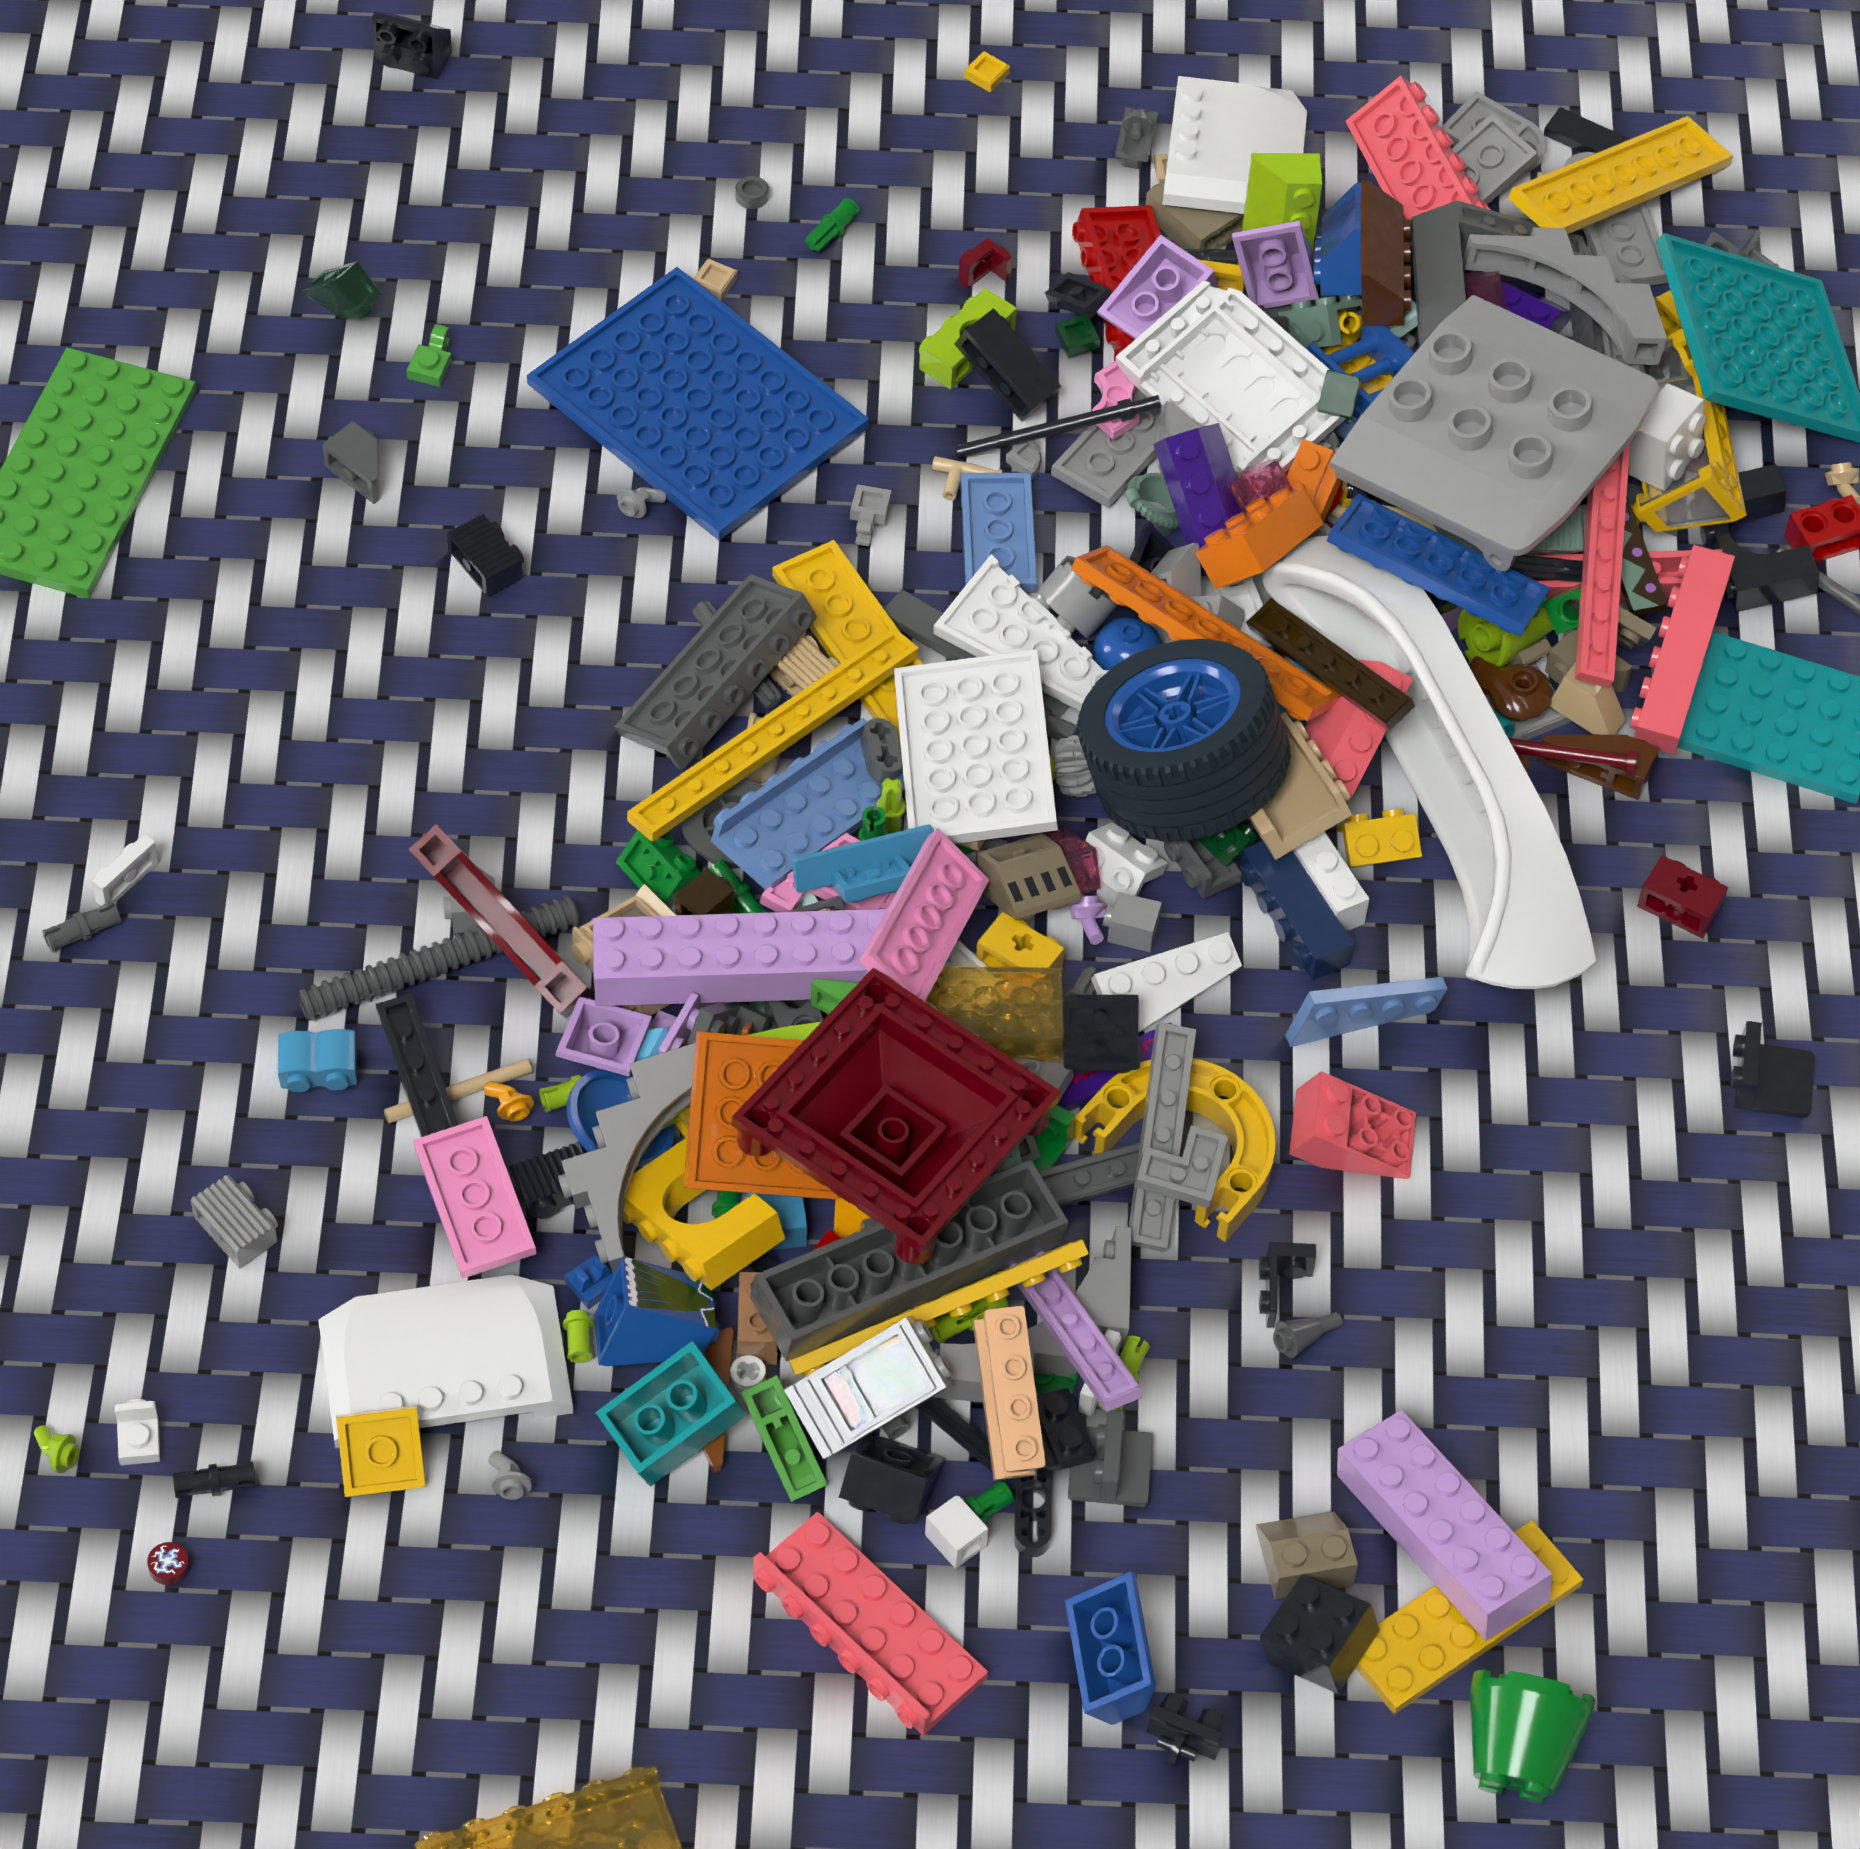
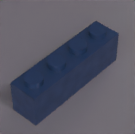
M1263 841L1244 848L1241 864L1238 867L1242 873L1241 880L1244 885L1250 886L1256 894L1257 903L1264 914L1268 913L1273 920L1280 940L1286 941L1292 949L1293 958L1297 966L1301 970L1305 969L1313 981L1351 965L1354 942L1293 850L1275 860Z

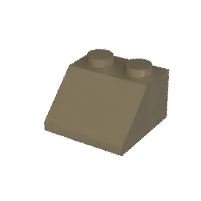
M1334 1511L1256 1524V1531L1274 1599L1286 1598L1301 1575H1305L1335 1589L1353 1586L1358 1567L1349 1530Z

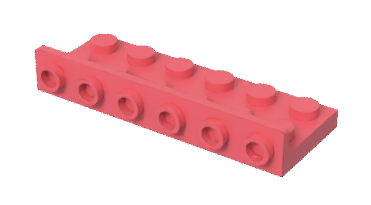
M1400 75L1345 121L1381 189L1403 205V214L1406 219L1411 220L1413 216L1456 200L1490 210L1487 204L1478 198V186L1463 171L1466 168V164L1456 152L1452 151L1450 147L1453 144L1451 137L1444 129L1439 127L1437 122L1440 121V118L1436 111L1426 104L1424 99L1427 97V94L1416 81L1410 83Z
M816 1512L769 1554L764 1556L759 1552L753 1557V1578L758 1586L767 1593L772 1591L781 1600L782 1607L789 1616L795 1620L800 1618L809 1627L811 1635L820 1645L824 1647L828 1645L838 1654L840 1663L848 1672L852 1674L857 1672L866 1681L869 1691L875 1698L880 1701L886 1700L895 1709L898 1719L910 1729L914 1727L923 1736L988 1679V1671L819 1512Z

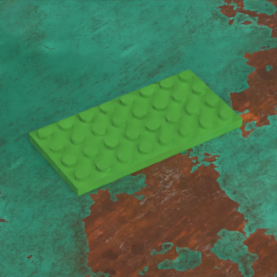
M66 347L0 470V575L89 599L197 391L196 382Z

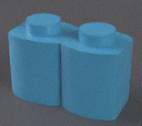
M331 1029L318 1033L291 1031L279 1034L278 1078L280 1087L292 1092H305L309 1088L317 1086L338 1091L356 1085L357 1040L355 1031Z

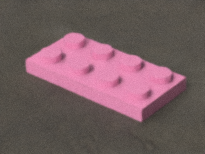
M487 1116L413 1140L415 1151L462 1279L537 1254L535 1244Z

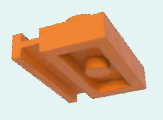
M1302 439L1281 489L1288 488L1289 492L1304 487L1324 523L1342 481L1335 476V470L1330 468V460L1336 452Z

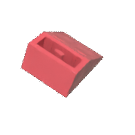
M1321 1071L1296 1090L1289 1154L1320 1168L1408 1179L1411 1175L1416 1112Z

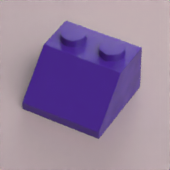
M1502 281L1487 300L1558 334L1571 319L1570 310L1513 282Z

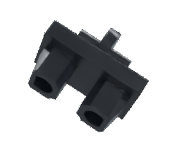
M1170 1692L1159 1706L1153 1705L1146 1730L1147 1733L1159 1737L1156 1744L1157 1747L1170 1752L1167 1764L1175 1767L1180 1756L1194 1762L1198 1754L1215 1760L1220 1750L1223 1735L1221 1732L1223 1714L1210 1708H1203L1198 1722L1183 1717L1188 1702L1183 1697Z

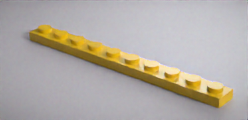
M893 627L627 811V821L651 842H654L892 676L894 668L904 667L918 657L919 647Z

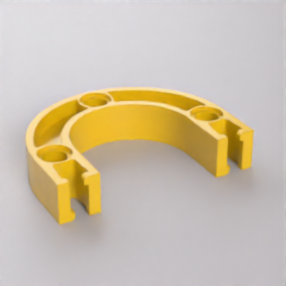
M1192 1058L1186 1110L1205 1116L1220 1127L1225 1135H1228L1234 1155L1231 1164L1216 1181L1209 1208L1197 1205L1194 1222L1203 1228H1207L1211 1223L1208 1220V1216L1219 1206H1223L1229 1213L1220 1212L1217 1215L1216 1219L1219 1221L1217 1237L1226 1242L1254 1211L1267 1190L1275 1155V1130L1270 1114L1262 1099L1244 1080L1216 1064ZM1151 1060L1140 1062V1068L1137 1070L1118 1073L1095 1094L1075 1116L1074 1139L1084 1144L1088 1140L1085 1133L1096 1123H1101L1105 1129L1102 1130L1097 1127L1093 1132V1135L1096 1137L1094 1153L1108 1152L1133 1124L1143 1118ZM1219 1096H1225L1229 1099H1221ZM1112 1105H1120L1123 1108H1114ZM1235 1188H1242V1189H1244V1190H1246V1191H1245V1192H1238V1191H1236V1190H1234V1189H1235Z

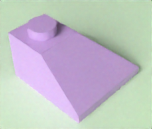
M579 996L556 1050V1057L630 1076L631 1068L629 1063L636 1061L652 1016L616 1006H595V1000Z

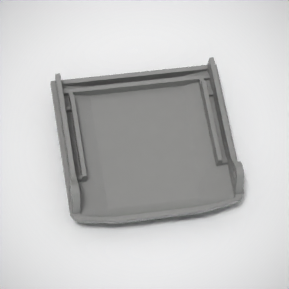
M1472 295L1437 326L1364 411L1330 460V468L1335 470L1337 478L1467 540L1483 552L1484 559L1493 568L1507 571L1515 562L1517 556L1528 553L1566 521L1636 436L1658 396V383L1652 376Z

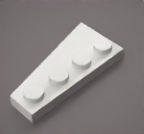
M1229 932L1096 973L1091 980L1097 995H1138L1139 1033L1238 971L1242 964Z

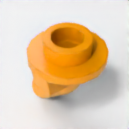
M489 1081L485 1085V1095L500 1100L501 1104L497 1109V1114L501 1119L511 1122L523 1120L529 1115L530 1110L534 1106V1100L531 1096L518 1093L511 1086Z

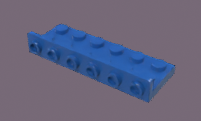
M1360 494L1356 495L1333 526L1327 538V542L1337 546L1341 551L1351 553L1378 569H1384L1400 577L1408 584L1416 585L1434 594L1440 600L1449 601L1465 609L1469 614L1481 617L1499 626L1503 631L1520 637L1533 617L1536 618L1540 613L1550 590V587L1511 568L1507 571L1493 568L1484 559L1482 554Z

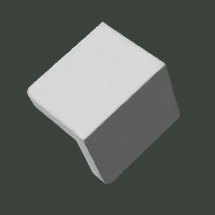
M954 1496L926 1517L925 1535L952 1566L957 1569L987 1546L988 1527L959 1496Z

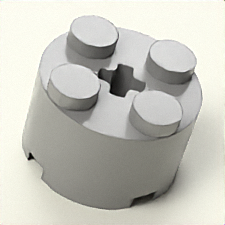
M1067 555L1039 587L1034 597L1045 608H1052L1059 614L1056 620L1067 631L1073 633L1076 629L1080 634L1089 638L1118 604L1109 598L1110 594L1099 587H1091L1082 582L1080 575L1071 570L1076 558Z

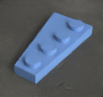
M1443 977L1309 991L1285 1036L1289 1046L1294 1047L1420 1014H1427L1436 1010L1447 991V986Z

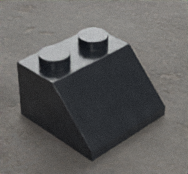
M871 1433L851 1453L839 1498L849 1501L848 1504L858 1510L870 1511L873 1509L885 1513L889 1520L899 1524L915 1523L926 1507L945 1458Z

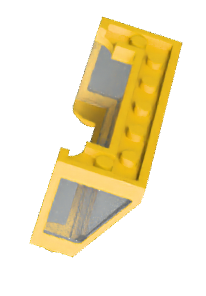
M1681 328L1666 336L1667 341L1659 365H1644L1645 374L1654 377L1657 381L1658 393L1669 383L1704 399L1703 415H1705L1706 420L1703 426L1702 439L1705 441V445L1700 456L1697 459L1693 458L1685 467L1681 478L1677 481L1674 480L1665 491L1641 481L1643 494L1639 493L1636 495V503L1633 504V509L1639 521L1642 523L1646 522L1655 533L1734 522L1747 516L1725 406L1705 400L1684 330Z

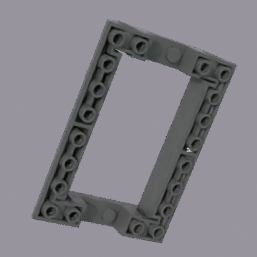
M1458 200L1411 218L1410 233L1419 347L1445 318L1466 301L1462 258L1469 234L1530 236L1533 227L1540 228L1536 223ZM1572 233L1568 234L1574 255H1591L1582 236ZM1569 301L1574 341L1605 355L1601 326L1588 313Z

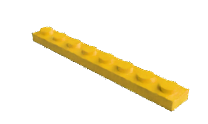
M1083 1239L1075 1240L789 1360L794 1375L803 1373L805 1378L825 1366L824 1363L839 1358L905 1317L914 1316L916 1321L921 1319L929 1329L937 1325L935 1317L949 1312L951 1318L973 1310L972 1302L986 1297L988 1303L1010 1295L1008 1287L1022 1282L1024 1288L1046 1280L1044 1272L1056 1267L1059 1268L1060 1273L1082 1265L1080 1258L1089 1253ZM897 1334L877 1347L878 1349L899 1341L900 1338Z

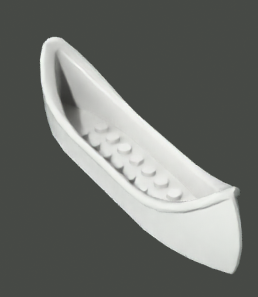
M1316 536L1303 540L1263 572V584L1266 591L1277 603L1357 660L1381 661L1413 678L1406 695L1412 698L1415 707L1390 731L1387 729L1384 735L1442 843L1462 890L1470 924L1471 940L1466 977L1472 981L1478 980L1491 985L1512 989H1539L1554 987L1580 976L1595 965L1596 956L1581 896L1566 853L1541 798L1444 619L1424 589L1408 584L1400 577L1384 569H1378L1351 553L1341 551L1337 546L1327 542L1328 536Z

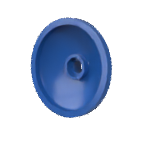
M603 1069L594 1070L581 1077L571 1089L567 1100L568 1121L574 1135L588 1152L599 1149L592 1127L599 1125L596 1112L632 1101L626 1081L627 1078L633 1077L632 1074L625 1076ZM674 1124L662 1129L655 1136L641 1156L635 1171H638L672 1147Z

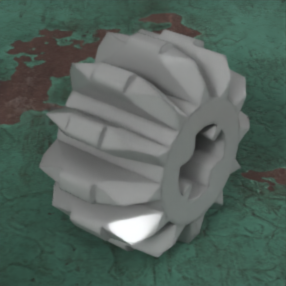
M1078 735L1059 739L1058 744L1054 748L1055 757L1053 760L1055 763L1054 772L1057 777L1056 783L1060 786V791L1063 795L1076 797L1095 794L1097 791Z

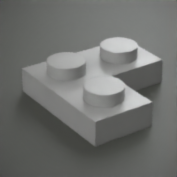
M1191 1125L1182 1157L1145 1147L1134 1187L1209 1208L1228 1135Z

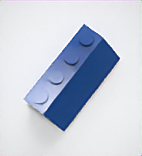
M1355 183L1322 216V228H1316L1314 284H1321V296L1362 295L1361 183Z

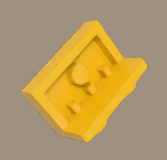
M1404 808L1382 811L1383 818L1369 820L1368 813L1356 814L1348 817L1347 823L1338 825V833H1343L1348 868L1422 857L1416 813L1404 815Z

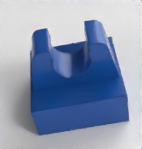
M595 1254L564 1276L568 1287L586 1308L590 1309L601 1301L614 1274L605 1263L601 1264L599 1256Z

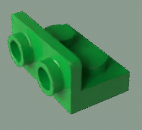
M637 830L616 861L639 889L645 884L669 908L676 901L675 895L687 883H690L701 874L696 867L695 861L679 849L669 832L651 842Z

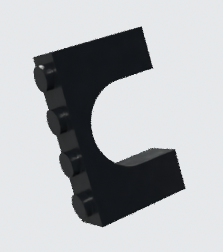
M1776 464L1739 472L1738 475L1747 516L1734 522L1700 526V534L1705 546L1710 545L1711 550L1722 549L1723 553L1735 556L1724 593L1725 600L1731 599L1735 612H1740L1816 594L1820 572L1809 545L1771 554H1757L1741 548L1731 538V531L1745 521L1785 512L1786 488ZM1705 487L1694 491V497L1689 500L1694 519L1699 518L1700 521L1730 517Z

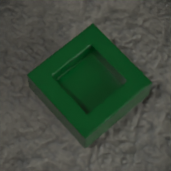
M1077 316L1055 324V333L1067 357L1099 348L1100 338L1090 319Z

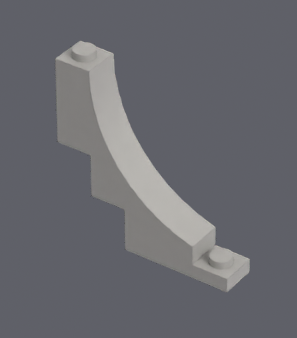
M1116 1226L1111 1241L1105 1240L1103 1258L1094 1257L1086 1277L1074 1294L1104 1336L1107 1329L1121 1333L1120 1348H1123L1129 1331L1131 1227ZM1043 1322L1027 1329L1033 1375L1034 1373L1047 1375L1055 1373L1056 1376L1070 1377V1374H1077V1370ZM940 1343L937 1356L943 1355L953 1372V1375L949 1377L953 1385L934 1397L983 1402L975 1343Z

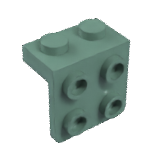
M1339 295L1340 302L1336 303V296L1315 299L1316 306L1312 307L1311 300L1291 303L1292 310L1278 312L1280 326L1306 349L1313 342L1319 348L1342 344L1337 310L1362 306V299H1360V295Z

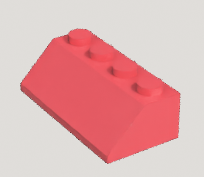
M1358 660L1406 694L1413 678L1381 661ZM1340 696L1330 710L1307 721L1304 728L1309 735V739L1305 741L1308 742L1313 739L1323 756L1319 761L1321 762L1326 759L1337 776L1333 781L1335 782L1340 779L1352 798L1387 729Z

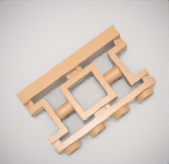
M1023 1306L989 1309L984 1312L983 1319L973 1321L993 1480L1034 1476L1037 1468L1045 1466V1456L1025 1309Z

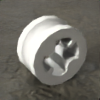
M744 1355L732 1363L730 1369L731 1385L739 1394L741 1391L766 1380L765 1365L758 1357ZM745 1371L750 1374L755 1371V1379L751 1380L749 1377L741 1379V1372Z

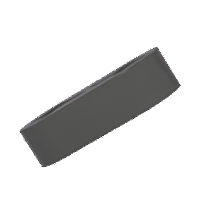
M880 718L867 721L860 737L867 771L874 780L880 783L887 778L893 781L897 779L902 768V754L897 732L889 721Z

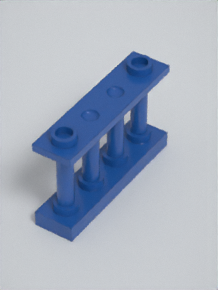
M1362 324L1360 341L1329 355H1326L1314 342L1309 344L1307 348L1328 369L1345 374L1347 373L1339 365L1365 353L1370 355L1376 363L1349 374L1360 377L1361 384L1385 373L1394 378L1414 354L1385 325L1363 326ZM1361 387L1353 413L1357 420L1383 389L1368 394Z

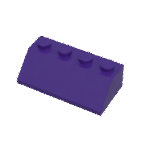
M1219 423L1179 433L1153 444L1186 545L1198 543L1200 549L1206 544L1204 540L1206 536L1222 528L1224 530L1227 528L1225 522L1239 513L1243 512L1245 514L1247 512L1245 509L1246 503ZM1200 563L1201 577L1207 574Z

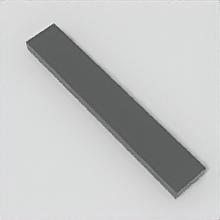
M901 589L884 608L900 631L952 661L976 657L933 634L934 624L943 613L905 590ZM1043 692L1044 707L1053 711L1052 714L1060 718L1070 706Z

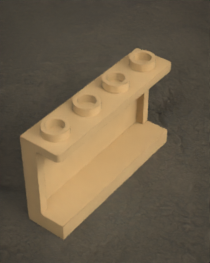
M1286 712L1281 714L1291 755L1286 777L1273 798L1256 814L1248 818L1275 860L1352 815L1345 802L1351 797L1340 779L1335 782L1333 781L1337 776L1326 759L1321 762L1319 761L1323 756L1313 739L1306 742L1305 740L1309 739V735L1300 720L1292 722Z

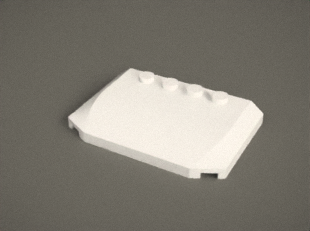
M1178 76L1162 205L1244 214L1251 153H1303L1307 110L1293 90Z
M1204 280L1116 356L1117 365L1134 386L1147 397L1159 395L1161 410L1166 401L1176 404L1201 427L1219 423L1237 478L1249 489L1259 493H1263L1291 467L1302 439L1318 444L1346 419L1317 411L1326 371L1330 369L1241 291L1228 288L1226 291L1211 287V282Z
M505 1275L358 1296L318 1319L335 1448H339L336 1415L416 1405L419 1428L527 1412H533L534 1419L573 1413L556 1299L552 1285L515 1275Z

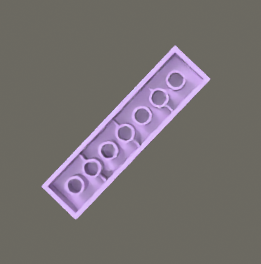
M887 909L593 918L595 1006L686 1003L692 992L699 995L700 1003L811 1000V983L815 979L859 983L865 977L868 971L859 962V959Z

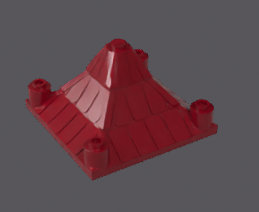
M872 968L732 1116L731 1126L738 1130L737 1143L745 1154L761 1157L769 1154L772 1150L775 1151L780 1157L800 1168L811 1178L827 1186L842 1199L855 1205L857 1209L896 1234L895 1251L897 1255L909 1264L918 1265L925 1263L932 1257L939 1233L1026 1136L1038 1135L1046 1129L1051 1110L1060 1101L1062 1092L880 971Z

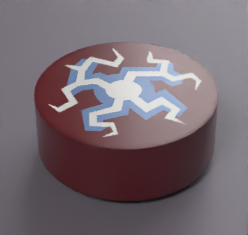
M164 1542L155 1546L147 1558L150 1576L154 1581L162 1585H173L183 1580L189 1571V1560L186 1550L174 1542Z

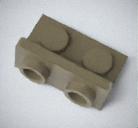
M1619 606L1617 643L1629 650H1632L1633 646L1639 649L1650 641L1657 628Z

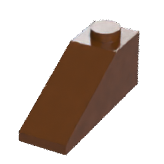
M1544 735L1542 739L1543 743L1628 754L1629 749L1638 750L1635 775L1625 774L1626 768L1538 757L1537 761L1639 800L1654 769L1659 747L1628 735Z

